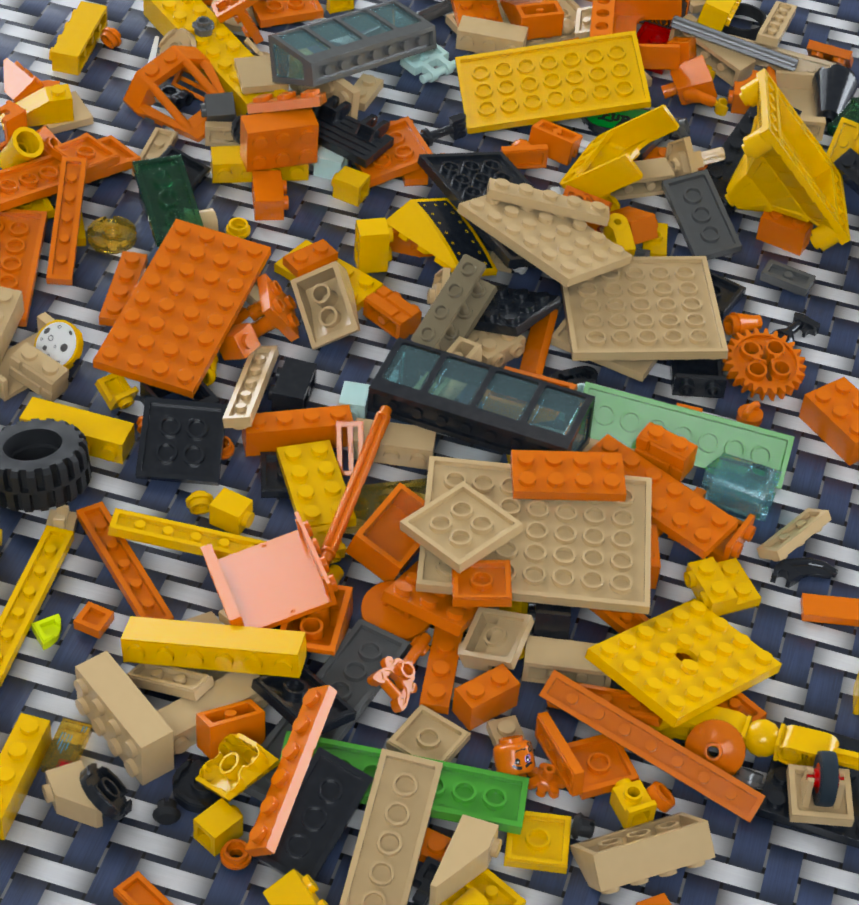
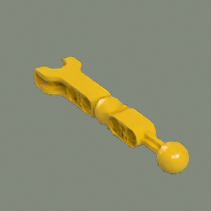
M715 706L675 728L662 720L660 727L648 725L670 739L686 740L690 731L699 723L711 719L723 720L737 728L744 739L748 751L757 757H768L774 754L773 761L778 760L785 765L813 766L818 751H833L837 755L839 766L859 770V753L838 748L839 741L832 734L797 725L786 726L784 723H781L779 729L775 723L767 719H758L752 722V716H746L739 711Z

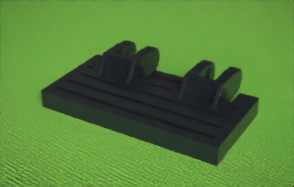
M335 95L328 98L327 102L322 106L312 107L319 123L318 145L364 168L368 167L394 145V137L386 134L390 126L389 121L383 119V121L376 125L378 117L374 114L359 121L347 115L352 107L351 103L345 101L338 106L340 98Z

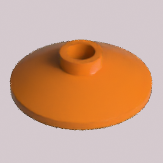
M711 719L699 723L690 731L685 742L686 749L731 776L741 768L746 755V746L741 733L732 724L723 720ZM710 746L718 748V756L713 757L709 754L708 749Z

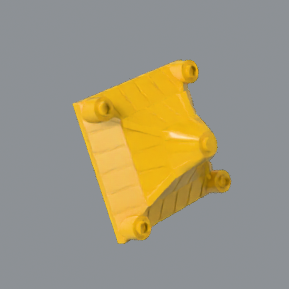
M766 69L760 70L756 73V78L740 88L741 93L739 96L746 106H757V115L754 117L751 133L743 138L744 144L741 147L745 154L741 158L726 188V200L730 206H736L740 210L757 212L776 211L804 222H812L817 227L811 230L812 236H810V240L816 249L820 248L822 251H825L837 243L843 245L850 241V232L842 174Z

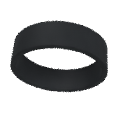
M740 3L735 15L750 17L761 26L754 29H740L731 25L729 27L724 25L721 32L754 41L767 17L761 9L750 4Z

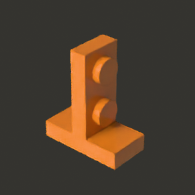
M218 0L211 4L220 23L234 17L237 24L242 22L243 26L241 29L246 38H252L256 45L264 41L258 27L246 10L260 0Z

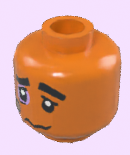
M523 735L500 738L499 744L493 748L497 772L527 777L526 774L534 770L535 758L532 743L523 739Z

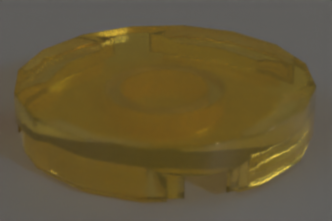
M106 216L94 220L87 229V241L90 247L104 254H119L127 251L134 246L137 239L135 225L128 219L120 216H113V219H106Z

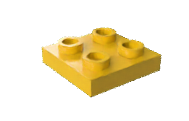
M841 117L827 150V155L832 162H835L849 148H852L859 155V123Z
M487 868L440 905H526V900Z

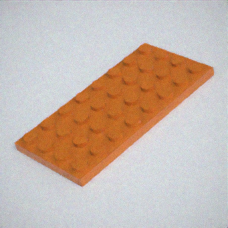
M176 219L94 357L93 368L193 398L271 255V247Z

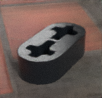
M579 366L557 371L551 378L573 384H585V382L597 384L598 372L591 366Z

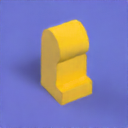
M620 213L611 214L607 227L604 226L603 234L607 239L622 246L625 251L634 256L636 246L627 218Z

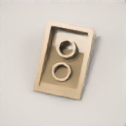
M337 261L290 280L313 350L360 331L354 291L348 272Z

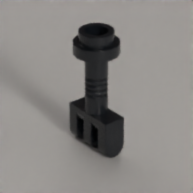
M459 113L449 117V125L437 130L429 131L427 128L422 129L420 135L428 147L433 145V140L450 135L453 140L463 138L467 135L466 114Z

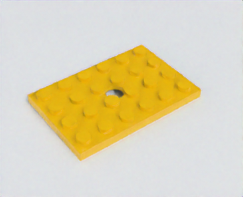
M695 598L589 647L585 655L588 661L673 728L777 674L782 665L771 653L760 648L747 635L740 633L727 620L716 615L703 602ZM684 653L689 655L693 660L684 659L683 661H681L676 657L675 654Z

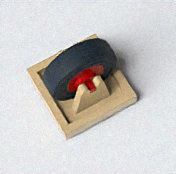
M818 751L813 766L788 764L786 776L790 822L852 827L854 811L850 770L839 768L835 752Z

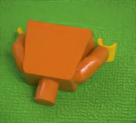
M703 55L689 61H684L679 65L678 70L670 71L673 82L661 86L665 99L678 95L681 105L701 103L711 108L715 106L714 112L717 115H726L729 109L727 106L728 102L725 98L716 100L718 96L713 83L716 72L712 70L710 65H706Z

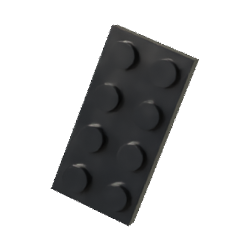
M319 747L309 763L275 854L254 858L282 875H286L292 869H295L303 876L308 874L315 881L374 778Z

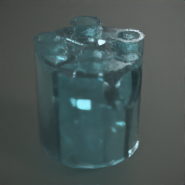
M723 452L719 458L708 464L702 479V485L707 491V500L717 507L747 517L751 513L755 515L756 520L765 522L769 508L772 507L776 494L774 493L775 486L779 483L782 471Z

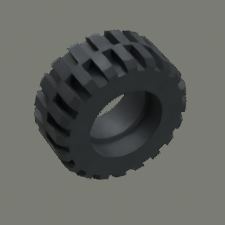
M37 418L24 422V420L19 421L13 426L7 425L0 431L1 507H8L11 511L17 512L19 510H24L25 512H33L34 510L47 511L51 507H61L67 501L72 502L77 498L78 494L81 495L91 481L92 470L86 437L76 426L70 425L63 420L58 422L50 418H46V420Z

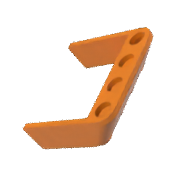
M593 0L590 37L635 31L637 24L643 20H672L676 15L681 17L682 0ZM639 44L644 69H679L680 45Z

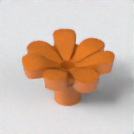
M541 763L538 768L535 767L533 771L527 773L531 777L529 778L528 789L537 788L536 795L539 797H545L546 792H548L549 796L555 799L559 797V788H565L556 772L555 766L552 764Z

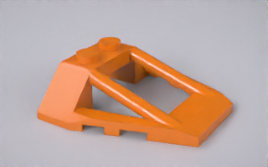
M173 45L135 73L123 101L138 116L144 119L145 117L150 118L160 126H168L178 132V134L200 142L205 138L206 117H201V110L187 120L158 86L184 68L208 94L225 93L210 60L202 52L192 46ZM201 69H203L207 78L202 74V72L200 71ZM154 96L174 119L151 107V105L156 103Z

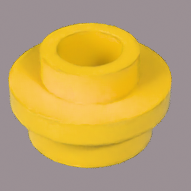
M240 217L232 218L226 226V234L242 239L248 237L251 232L247 220Z
M199 490L191 493L185 502L186 507L189 508L192 514L200 515L209 512V505L214 499L211 494Z

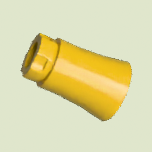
M17 128L13 132L8 144L0 152V168L3 170L31 161L41 155L44 149L41 136L32 128Z

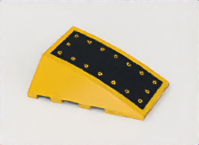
M448 198L410 199L386 219L388 227H392L399 232V238L405 242L409 241V239L418 245V251L423 254L434 255V261L444 268H451V273L464 254L486 264L487 268L482 276H492L498 272L475 230L457 212L456 207Z

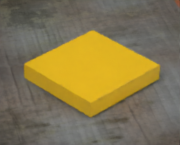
M525 811L521 834L507 832L504 866L566 874L571 816Z

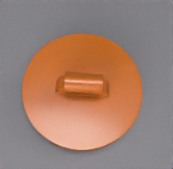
M393 580L373 586L362 600L361 618L407 641L413 640L415 636L421 635L428 630L431 625L430 623L381 601L384 590L394 582Z

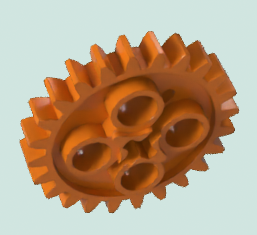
M754 328L751 334L749 330L745 329L743 335L736 333L735 339H730L727 345L728 358L722 359V362L725 363L723 371H728L727 379H735L733 387L741 385V393L748 390L750 391L751 398L755 394H759L761 400L764 399L765 395H768L771 401H774L776 395L780 399H784L785 394L791 396L794 390H798L804 379L806 366L803 365L805 357H800L802 350L793 349L795 342L787 343L786 335L779 338L778 331L771 335L767 328L764 329L763 333Z

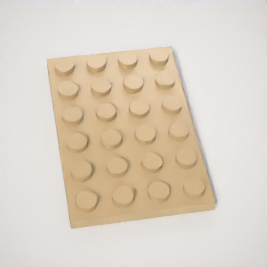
M487 195L459 203L457 212L566 288L629 265L633 256L625 251L622 246L607 239L603 233L589 227L585 221L486 198Z

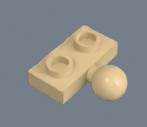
M592 6L578 8L575 21H572L570 18H564L562 35L568 36L575 30L576 38L590 37Z

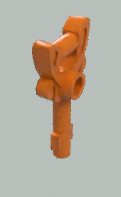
M424 632L414 637L410 643L412 648L403 660L387 656L380 661L382 669L377 670L367 678L369 685L380 686L392 699L390 704L395 713L404 711L408 705L410 695L418 690L417 684L413 682L415 680V668L413 665L420 655L421 657L426 655L431 648L428 644L432 638L428 633Z

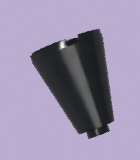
M837 64L825 69L821 67L814 74L812 81L816 116L826 117V127H832L839 123L858 87V80L854 77L853 71Z

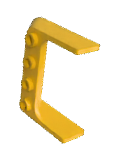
M663 104L600 134L590 142L559 184L563 189L568 185L605 199L611 192L641 180L643 173L633 161L640 155L639 151L650 142L678 130L680 125L666 105Z

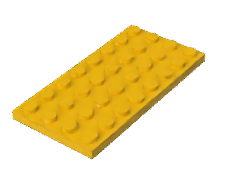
M636 30L455 57L463 111L466 114L467 134L534 125L541 119L554 122L651 107V98Z

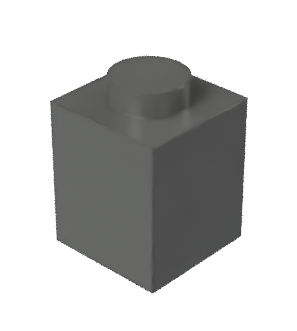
M233 92L205 94L204 103H200L201 117H206V121L233 122L236 118Z

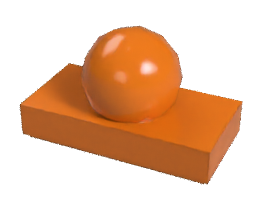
M518 139L511 146H501V151L517 169L546 168L549 151L547 144L531 145L525 139Z

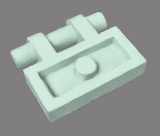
M438 44L436 49L400 60V65L414 76L422 73L419 77L422 84L432 83L438 80L440 76H447L456 69L455 60L449 61V52Z

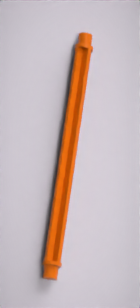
M382 405L375 414L370 432L367 435L328 533L320 548L322 554L319 557L325 556L328 566L335 559L342 536L345 533L381 439H383L387 426L390 423L392 409L387 405Z

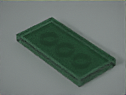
M181 154L132 162V169L156 247H160L176 219L203 226Z

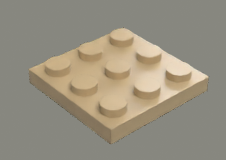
M463 481L401 520L400 530L452 569L461 573L522 533L523 523Z

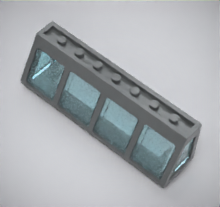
M397 0L386 1L268 35L273 82L309 87L322 85L437 48L435 25Z

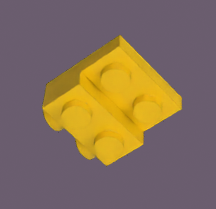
M713 557L687 564L686 572H684L686 586L691 588L696 596V600L703 602L716 615L722 616L760 605L761 596L737 558L716 562Z

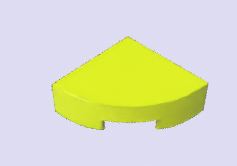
M59 613L31 623L32 631L43 650L54 645L61 635L62 627Z

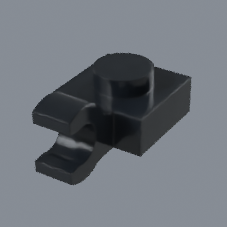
M429 856L426 858L414 877L412 886L418 890L412 898V901H414L412 905H428L430 885L441 862Z

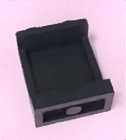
M722 359L669 360L672 395L724 399L727 377L723 375Z

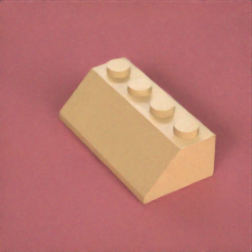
M684 812L570 845L571 852L588 886L600 891L602 894L616 893L620 891V886L626 884L633 886L645 884L649 881V877L656 875L660 877L674 875L677 873V869L682 867H701L705 865V860L715 858L708 820Z

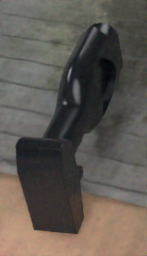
M795 312L791 325L787 328L776 329L770 334L772 335L775 331H778V337L782 338L786 335V342L790 343L794 342V334L799 330L802 331L803 338L808 334L816 336L819 333L820 323L802 313Z

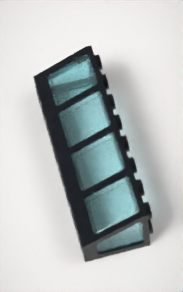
M398 338L369 386L367 411L377 413L382 405H387L392 409L390 415L392 419L507 455H511V450L582 452L590 441L595 396Z

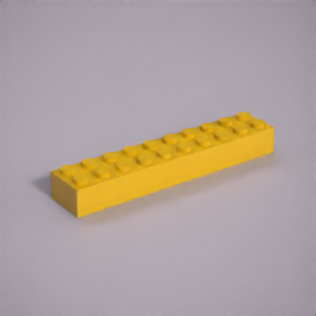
M143 0L145 17L163 36L175 28H184L195 36L196 48L210 60L225 93L233 92L237 117L248 113L247 104L252 102V98L258 95L272 93L274 98L282 94V92H288L281 89L274 90L273 92L242 94L234 67V58L254 57V55L223 23L219 22L216 15L202 0ZM206 16L214 22L213 33L210 36L200 37L194 33L192 23L198 17ZM201 69L202 74L207 77L203 69Z

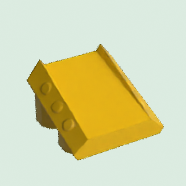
M241 733L237 735L229 734L219 744V754L214 759L205 762L195 780L229 802L277 767L280 761L257 742Z

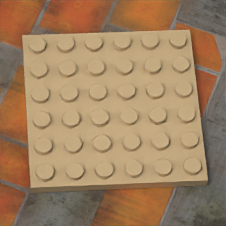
M706 256L632 257L629 265L567 288L560 284L572 361L716 360L728 358V346Z

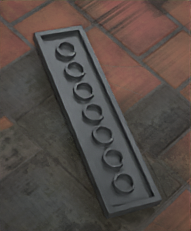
M359 619L343 639L335 656L331 655L316 674L326 685L332 686L337 691V695L357 711L354 721L320 735V737L338 741L343 740L381 689L380 686L369 685L367 678L377 670L382 669L380 661L383 658L391 656L393 659L400 658L403 660L410 650L411 642L363 619ZM282 717L261 746L280 759L286 731H292V725ZM277 767L243 792L263 802Z

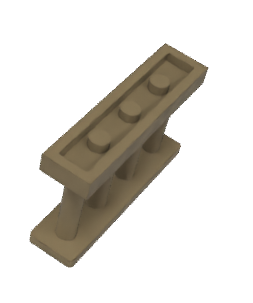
M467 254L463 255L411 337V341L447 351L459 336L468 339L498 291L495 285L480 279L487 268L484 262Z

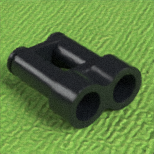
M169 83L160 88L179 111L183 106L191 105L194 100V95L191 92L180 90Z

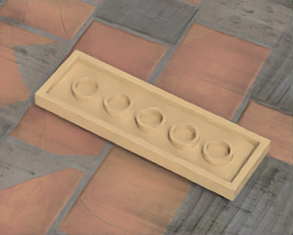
M382 748L339 905L408 904L443 768L442 762Z

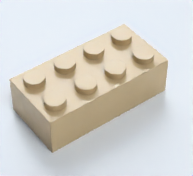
M106 650L75 666L76 680H74V687L77 691L75 705L82 716L86 715L90 719L95 733L98 736L102 735L106 739L111 753L115 757L119 756L122 759L127 773L132 778L136 777L141 785L144 786L173 770V730Z

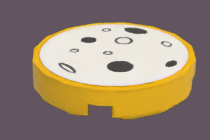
M54 320L47 323L39 331L34 343V347L67 369H71L74 366L75 360L80 358L84 345L80 330L66 320Z

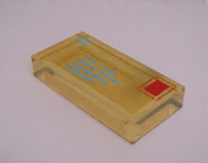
M63 718L41 762V772L45 773L47 770L79 761L92 734V725Z

